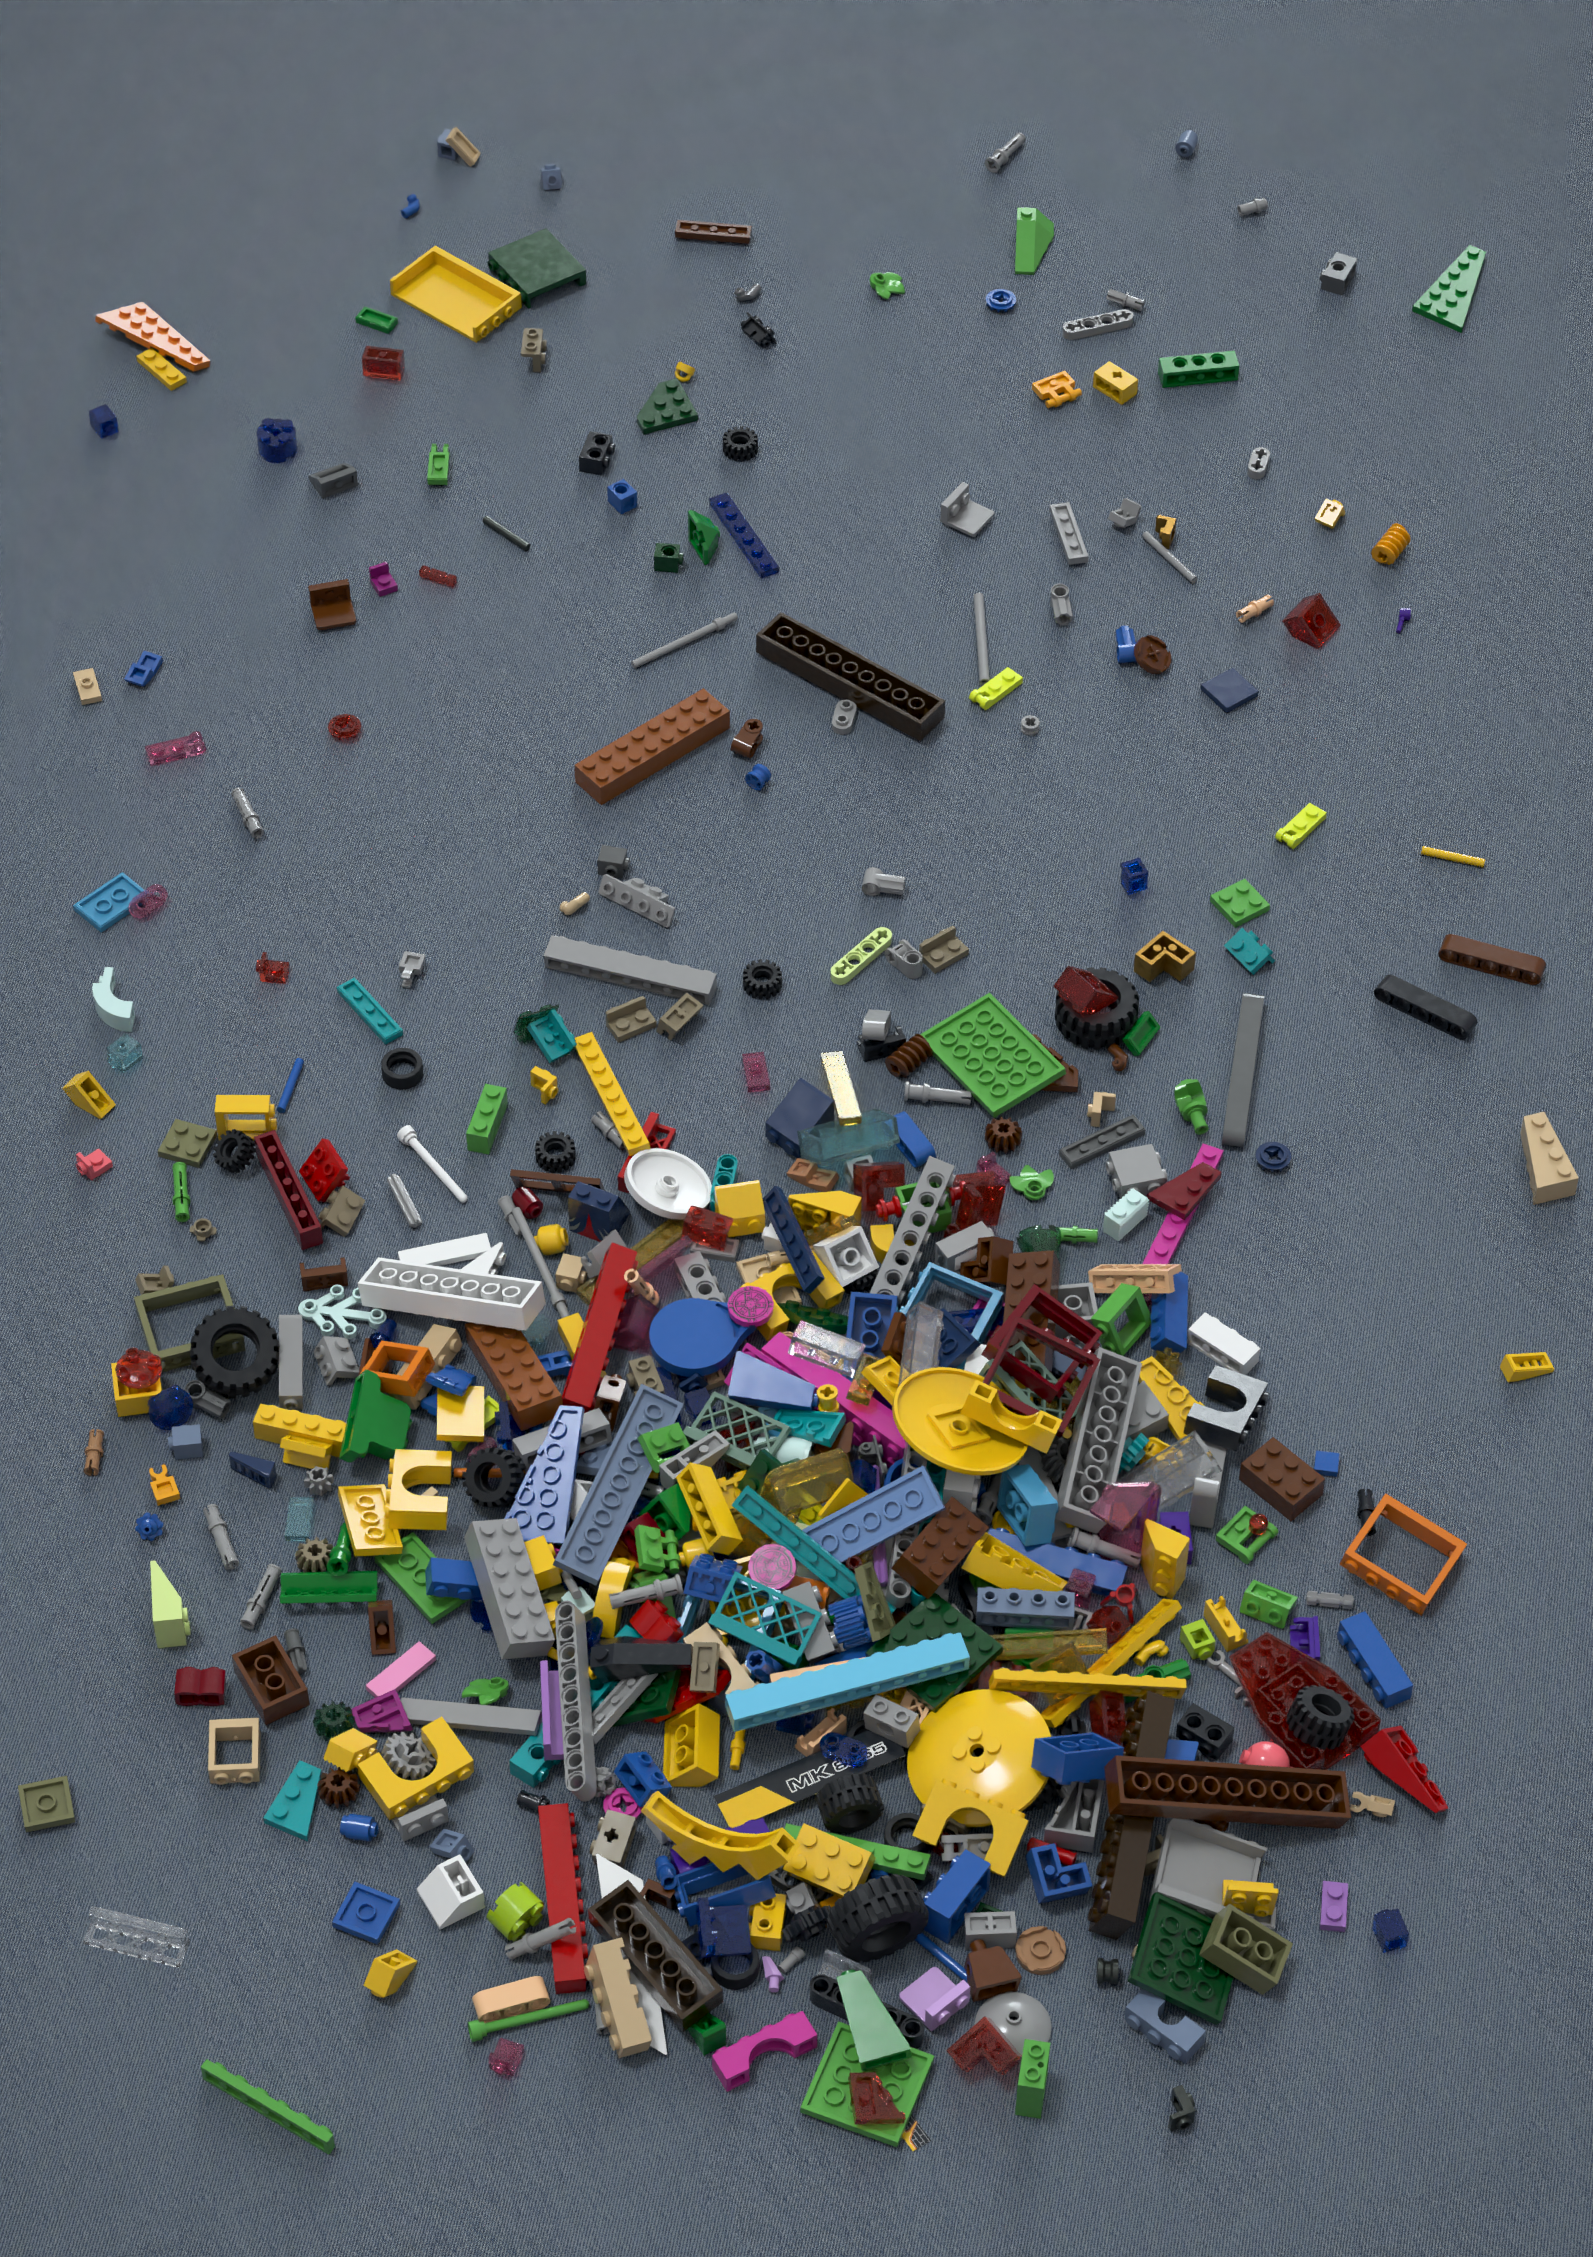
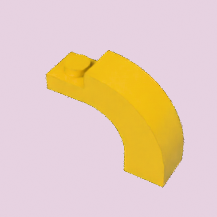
M615 1557L612 1558L611 1562H607L596 1596L591 1635L615 1638L620 1628L622 1607L612 1609L609 1594L623 1592L627 1589L635 1571L636 1562L626 1558Z

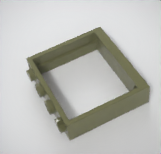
M223 1274L134 1297L136 1312L150 1357H158V1362L164 1361L159 1363L160 1373L191 1365V1343L158 1351L146 1312L221 1293L227 1309V1306H233ZM227 1334L219 1338L213 1347L214 1359L246 1351L244 1336L241 1334Z

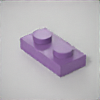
M1323 1881L1320 1930L1345 1932L1348 1883Z

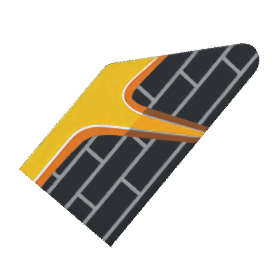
M911 2114L902 2138L911 2150L915 2151L931 2140Z

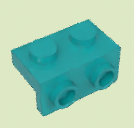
M1241 928L1224 945L1253 975L1268 960L1272 964L1275 962L1271 957L1273 954L1272 950L1266 944L1260 946L1257 943L1260 939L1252 931L1247 933Z
M555 1009L550 1010L546 1016L527 1026V1029L549 1064L570 1054L577 1045L574 1035L568 1031L564 1025L563 1018L560 1014H557Z

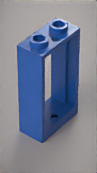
M710 1863L675 1875L677 1886L673 1890H675L674 1895L677 1902L681 1901V1903L677 1904L681 1918L686 1917L691 1927L774 1898L776 1894L770 1874L757 1881L691 1904L688 1895L750 1873L740 1864L722 1872L715 1864Z

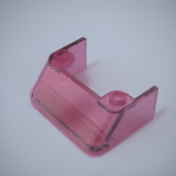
M1153 1481L1114 1482L1112 1485L1108 1484L1104 1488L1100 1499L1090 1509L1091 1514L1107 1523L1097 1533L1100 1537L1099 1539L1140 1553L1142 1551L1145 1520L1157 1521L1162 1487ZM1099 1555L1104 1560H1113L1111 1558Z

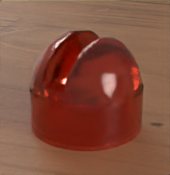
M1261 1513L1254 1514L1249 1520V1530L1258 1535L1267 1531L1268 1520L1266 1516Z

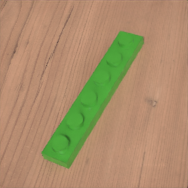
M786 1823L785 1830L796 1840L802 1827ZM825 1832L872 1852L876 1859L871 1869L924 1880L931 1862V1854Z
M208 2059L202 2064L203 2080L329 2155L335 2148L333 2133L326 2126L316 2125L306 2114L296 2113L284 2101H276L271 2098L264 2089L260 2087L254 2088L249 2085L244 2077L240 2075L234 2076L229 2073L222 2064L218 2062L214 2064Z

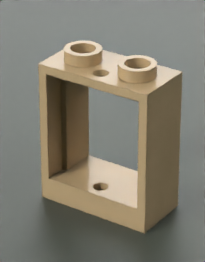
M259 1718L209 1720L208 1773L210 1784L224 1785L235 1782L248 1784L260 1781L261 1729ZM252 1740V1763L216 1765L217 1741Z

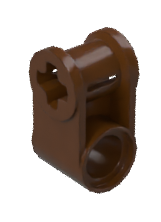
M758 719L747 720L739 733L734 737L731 751L751 759L763 740L761 734L763 729L762 722Z

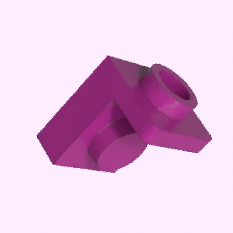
M387 562L369 567L370 583L379 597L398 591V585L389 573Z

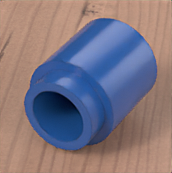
M358 1814L344 1815L340 1824L341 1835H345L348 1839L368 1842L377 1836L379 1824L375 1822L374 1817Z

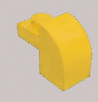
M893 1224L870 1225L871 1249L876 1260L881 1264L894 1238ZM911 1240L904 1241V1243L908 1246L915 1245L914 1242Z

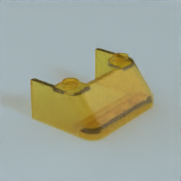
M837 1448L777 1467L766 1476L760 1496L796 1524L801 1510L828 1502L846 1478L855 1483L849 1457L842 1448ZM761 1530L771 1544H776L772 1538Z

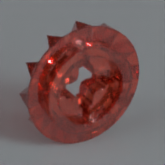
M337 715L330 720L328 731L331 733L332 738L337 737L339 741L343 738L349 740L350 737L356 738V735L361 733V722L354 715Z

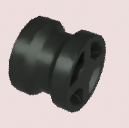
M1097 1958V1984H1102L1105 1981L1117 1985L1118 1959L1105 1961L1103 1958Z

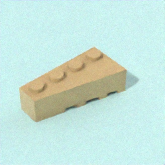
M1545 1112L1524 1116L1520 1134L1524 1156H1526L1527 1172H1529L1530 1188L1533 1193V1204L1575 1195L1579 1178Z
M622 1937L593 1945L586 1966H584L585 1976L588 1981L591 1980L594 1988L592 1990L594 2001L596 2004H600L602 2010V2023L604 2027H608L610 2032L609 2041L613 2051H617L619 2058L647 2051L652 2042L643 2008H637L636 2005L639 2003L636 1984H630L629 1970L631 1969L629 1959L623 1960L621 1948L624 1947Z

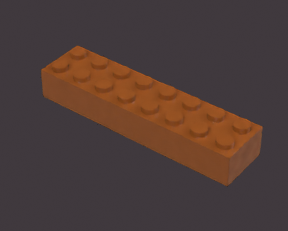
M703 688L575 764V782L600 805H603L730 728V710Z

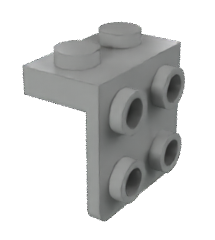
M433 1795L424 1804H417L410 1808L403 1816L395 1817L391 1820L402 1840L407 1841L449 1822L448 1809L443 1798L438 1800Z

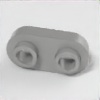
M841 700L836 704L832 718V730L835 733L844 735L851 732L856 717V704L854 702Z

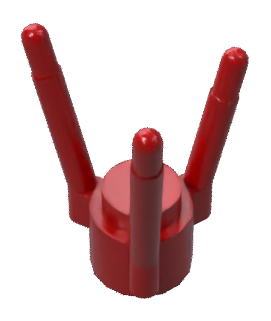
M1134 1583L1120 1585L1116 1592H1110V1595L1100 1602V1606H1104L1112 1599H1115L1118 1605L1127 1608L1129 1623L1133 1624L1132 1603L1138 1589Z

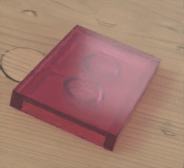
M685 1235L637 1270L639 1275L645 1282H649L674 1263V1258L683 1256L692 1240L688 1235ZM630 1288L629 1293L633 1294L634 1290Z

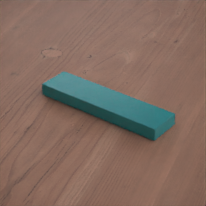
M355 977L337 986L338 994L385 1045L403 1035V1029Z

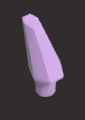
M764 1956L762 1960L765 1978L769 1982V1991L778 1992L779 1982L784 1980V1977L771 1957Z

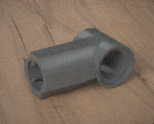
M192 1380L185 1386L186 1400L191 1408L202 1409L219 1419L225 1417L229 1412L231 1400L206 1388L201 1381ZM194 1393H201L199 1396H191Z

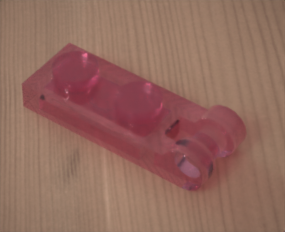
M194 731L189 736L145 746V752L150 766L200 755L207 748L202 741L201 733Z

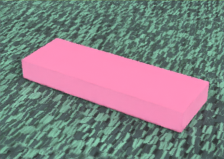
M419 1641L366 1684V1690L375 1698L394 1689L398 1692L435 1662L436 1655Z

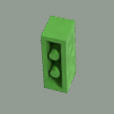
M485 1084L466 1132L467 1150L489 1155L508 1106L507 1088Z

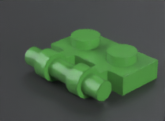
M638 1524L634 1532L639 1569L661 1573L666 1566L670 1568V1573H678L681 1560L680 1555L677 1554L679 1545L674 1531L667 1530L665 1537H661L660 1529ZM663 1549L667 1550L668 1555L663 1554Z

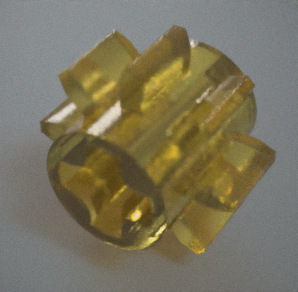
M1165 1347L1164 1352L1157 1350L1155 1359L1168 1372L1177 1374L1178 1367L1182 1365L1178 1359L1180 1354L1177 1352L1172 1353V1348Z

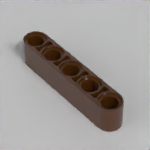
M1448 934L1444 937L1438 953L1439 958L1444 962L1529 985H1538L1546 968V962L1540 957L1454 934Z

